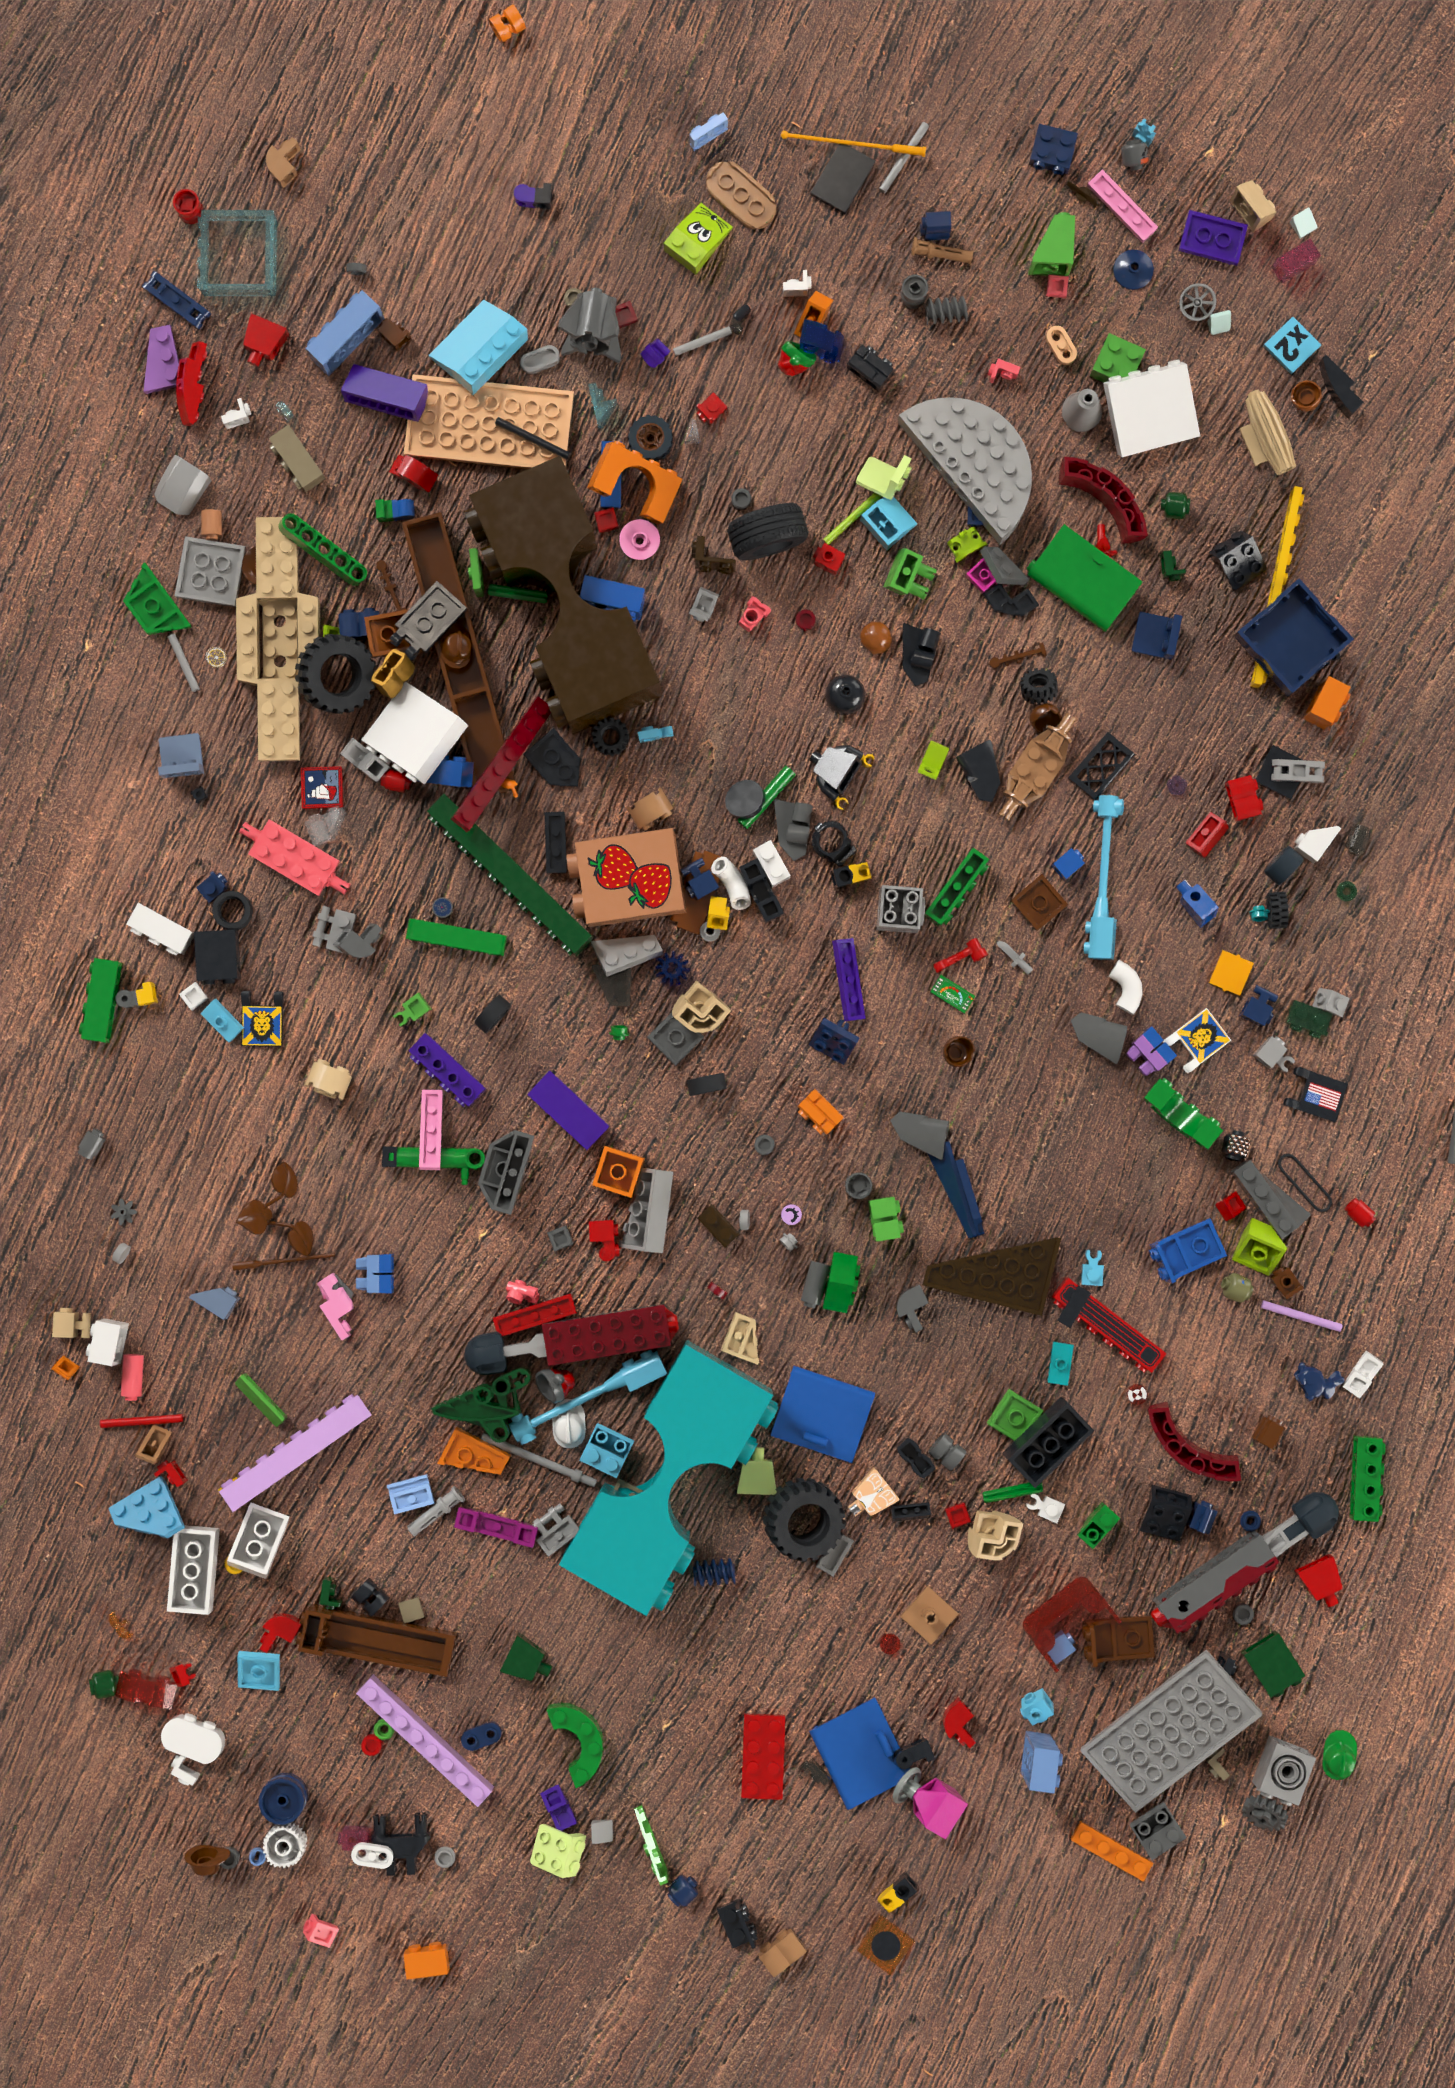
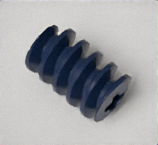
M720 1558L718 1565H716L714 1559L711 1560L710 1565H708L706 1560H703L702 1566L699 1565L698 1560H695L693 1566L694 1586L699 1581L701 1587H703L705 1580H707L709 1586H712L713 1580L716 1581L717 1585H720L722 1579L728 1585L730 1578L736 1584L735 1565L731 1558H728L726 1564Z

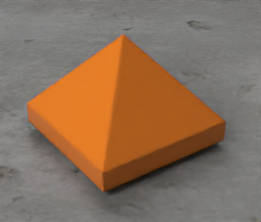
M62 1356L51 1369L66 1380H69L80 1366Z

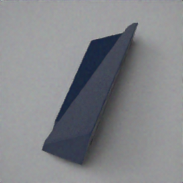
M947 1141L944 1145L942 1160L930 1154L928 1156L968 1238L983 1235L985 1233L981 1215L963 1158L954 1159L950 1142Z

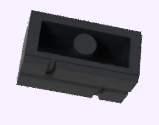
M861 345L848 361L847 369L879 392L893 375V364L886 358H879L876 355L877 352L872 347Z

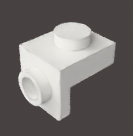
M177 1755L171 1764L174 1768L171 1774L176 1776L180 1783L193 1786L200 1773L183 1765L186 1757Z

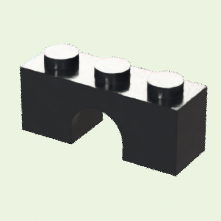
M758 858L740 866L739 871L747 884L764 923L767 924L784 916V912L768 883Z

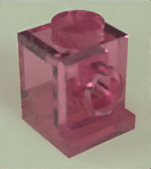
M344 1826L343 1831L338 1834V1845H342V1850L352 1851L353 1847L360 1842L369 1843L370 1826ZM354 1837L356 1843L350 1842L349 1838Z

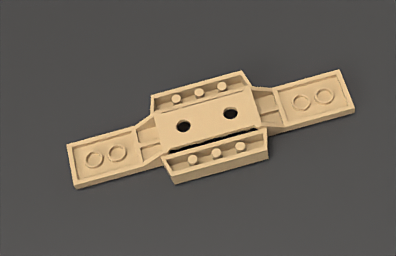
M256 517V593L236 598L237 680L241 683L257 686L259 761H300V692L297 688L300 684L295 680V675H298V670L295 669L296 663H300L301 659L298 658L300 652L304 653L306 651L304 647L308 643H313V639L320 637V600L318 597L302 594L299 591L298 546L279 531L278 525L283 517ZM285 521L287 528L294 529L291 521ZM259 604L262 606L263 677L261 679ZM278 616H283L286 619V623L282 627H277L274 624V620ZM278 656H283L286 659V664L283 667L275 665V659Z

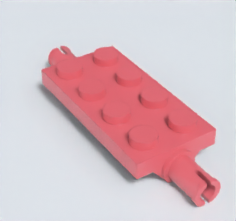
M270 819L261 831L247 822L242 825L249 832L241 828L239 833L254 841V845L248 853L250 856L320 896L325 887L329 886L343 895L347 893V890L342 888L341 885L349 889L351 884L337 877L335 869L340 862L339 860Z

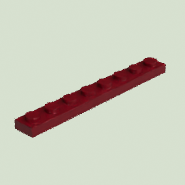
M539 696L530 704L452 816L451 820L464 831L468 832L550 715L551 712L548 704Z

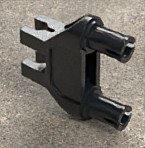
M420 1812L414 1814V1833L402 1834L386 1833V1814H381L380 1822L379 1814L373 1815L374 1833L370 1837L371 1843L388 1846L393 1851V1861L386 1868L387 1876H395L397 1872V1859L406 1858L407 1875L416 1874L417 1855L431 1838V1833L427 1831L426 1812H422L421 1818ZM381 1853L384 1858L387 1857L385 1853Z

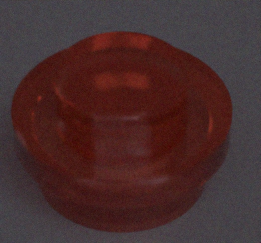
M885 1634L880 1640V1648L886 1654H895L900 1649V1640L895 1634Z

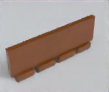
M705 850L703 854L695 851L691 863L702 858L705 865L699 868L701 874L708 870L712 873L711 866L713 862L721 856ZM691 873L686 875L683 884L687 885L686 882L693 879ZM712 873L715 881L718 884L720 879ZM683 888L687 913L674 914L670 920L677 923L676 927L699 935L700 928L709 909L711 896H714L716 890L695 900L694 897L690 898L686 888Z

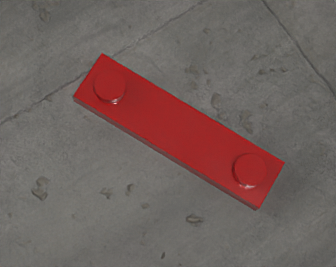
M570 1293L499 1315L492 1319L496 1332L505 1336L576 1314L577 1310Z

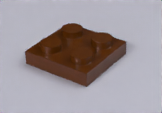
M1043 874L1010 900L1036 932L1068 905Z

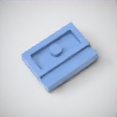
M724 112L720 115H713L703 126L698 125L692 129L689 136L690 146L694 151L728 130V118Z
M428 1474L387 1485L394 1514L435 1503Z

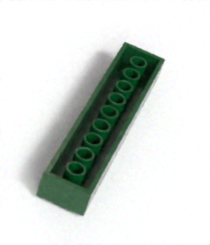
M443 794L427 810L430 814L428 819L438 829L442 826L445 829L443 831L445 836L453 843L457 841L459 843L457 847L467 857L472 855L474 857L472 860L474 864L482 871L486 869L489 872L487 876L496 885L501 883L504 886L502 888L503 892L511 899L515 897L518 900L516 904L526 914L530 911L533 914L531 918L540 927L543 925L547 927L546 933L555 942L559 939L563 943L561 947L570 956L572 954L578 956L593 940L592 935L475 823L466 832L453 822L451 818L459 807Z

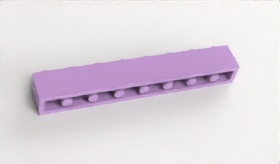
M352 1394L342 1400L344 1405L338 1409L334 1406L326 1411L324 1419L319 1421L316 1418L308 1424V1430L303 1433L299 1430L290 1437L292 1439L291 1442L286 1445L282 1442L273 1448L275 1453L271 1456L263 1455L256 1460L258 1465L252 1469L249 1466L238 1473L240 1476L238 1479L233 1481L230 1478L221 1485L223 1489L219 1493L232 1512L370 1417L371 1413L358 1395L355 1397Z
M374 1674L358 1690L356 1694L477 1807L490 1795L494 1786Z

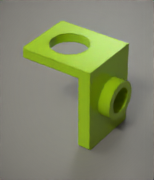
M930 741L918 773L936 780L949 748Z

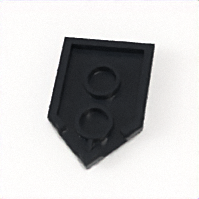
M554 728L523 754L549 785L578 787L580 757Z

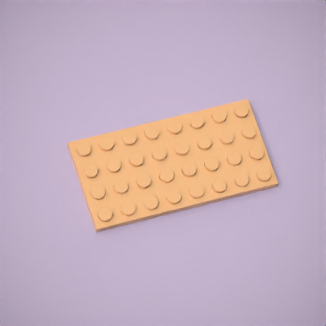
M414 374L412 376V380L427 384L428 397L419 422L407 420L404 456L530 469L558 457V455L495 425L498 417L568 451L574 391L486 382L472 395L452 378ZM562 458L563 463L566 467L567 460Z

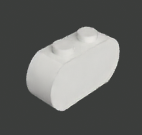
M189 1713L174 1716L166 1723L161 1733V1740L165 1749L203 1764L213 1762L222 1753L225 1746V1736L222 1730L216 1727L215 1723L196 1720L197 1717Z

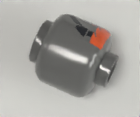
M1141 139L1126 141L1125 145L1122 146L1123 165L1130 167L1131 171L1143 169V164L1149 161L1147 144L1142 142Z

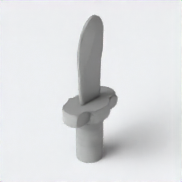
M1003 941L997 942V945L1013 960L1011 963L1013 968L1018 965L1027 975L1033 970L1023 960L1026 956L1023 952L1018 955L1007 943Z

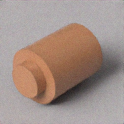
M214 509L201 511V536L205 537L206 540L217 541L219 537H222V511Z

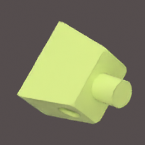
M756 1447L752 1454V1459H749L746 1465L742 1464L737 1494L775 1495L777 1491L775 1490L773 1462L770 1459H764L763 1447Z

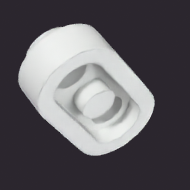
M360 1842L353 1847L351 1857L357 1865L384 1869L391 1865L393 1851L388 1846ZM365 1850L366 1854L362 1856L359 1854V1851ZM385 1853L387 1857L382 1859L379 1855Z

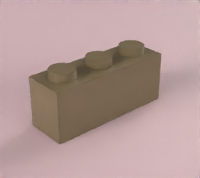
M289 425L269 438L272 443L269 446L275 456L280 455L283 461L281 464L287 473L290 471L295 477L292 480L298 489L303 488L305 492H308L326 479Z

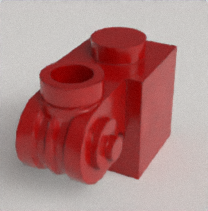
M614 1220L589 1221L590 1242L600 1241L604 1244V1247L599 1251L601 1260L611 1261L614 1257H619V1244H615V1236H619L618 1224H614Z

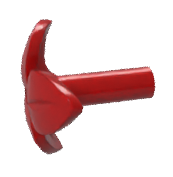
M1099 524L1097 525L1096 548L1107 556L1112 557L1118 551H1108L1110 543L1105 536V525Z

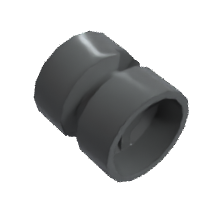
M913 274L904 280L900 298L906 307L916 309L924 304L928 293L926 279L920 275Z
M852 1173L845 1181V1191L852 1198L863 1199L872 1191V1181L864 1173Z
M944 1432L933 1443L928 1453L936 1460L941 1459V1464L947 1470L952 1471L963 1459L967 1451L959 1444L954 1445V1440Z

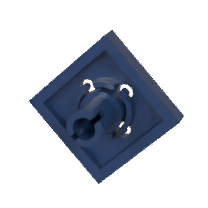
M823 1018L808 1045L844 1065L860 1038L847 1031L849 1029L847 1022L844 1027H841L844 1020H838L837 1024Z

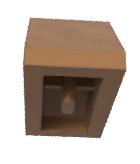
M153 1424L135 1457L152 1464L160 1462L172 1432Z

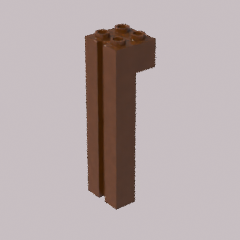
M311 1604L308 1609H305V1612H302L300 1624H303V1629H301V1632H298L296 1645H299V1652L323 1656L324 1653H330L447 1677L450 1671L457 1633L377 1616L370 1617L367 1614L342 1609H326L322 1605Z

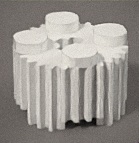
M288 1823L285 1825L276 1824L269 1830L264 1838L263 1849L265 1850L263 1853H266L265 1858L267 1857V1862L270 1861V1865L274 1864V1867L279 1866L280 1868L283 1866L285 1868L286 1866L290 1867V1865L297 1864L307 1847V1835L305 1831L302 1832L303 1828H299V1825L296 1826L295 1823ZM283 1842L288 1844L286 1848L282 1846Z

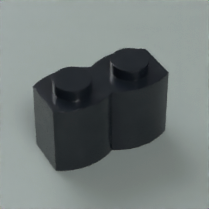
M905 1436L895 1445L899 1455L906 1462L910 1463L911 1468L919 1477L925 1479L935 1470L931 1459L921 1452L917 1443L909 1436Z

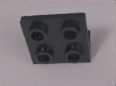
M1152 1485L1149 1491V1506L1142 1521L1140 1531L1180 1541L1192 1511V1495Z
M740 1898L717 1907V1912L732 1948L747 1942L750 1943L752 1949L756 1948L758 1932L754 1922H749L750 1913L746 1903L742 1904Z

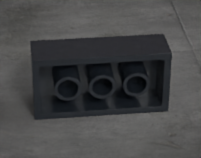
M1060 1397L1002 1454L1036 1488L1094 1430L1065 1399Z

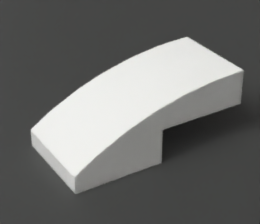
M1365 1351L1347 1377L1343 1387L1358 1398H1361L1371 1385V1380L1384 1365L1383 1362L1368 1351Z

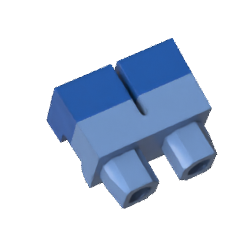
M394 1254L367 1255V1257L356 1259V1270H367V1278H356V1289L367 1290V1293H394V1274H375L394 1272Z

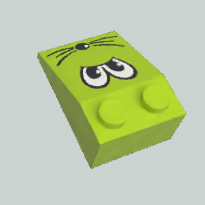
M700 203L666 239L664 251L697 275L733 227Z

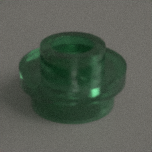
M1344 881L1337 886L1336 894L1340 900L1348 902L1356 897L1357 888L1354 883ZM1344 888L1349 889V895L1343 893Z

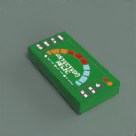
M943 975L939 976L930 993L964 1014L975 998L973 994Z

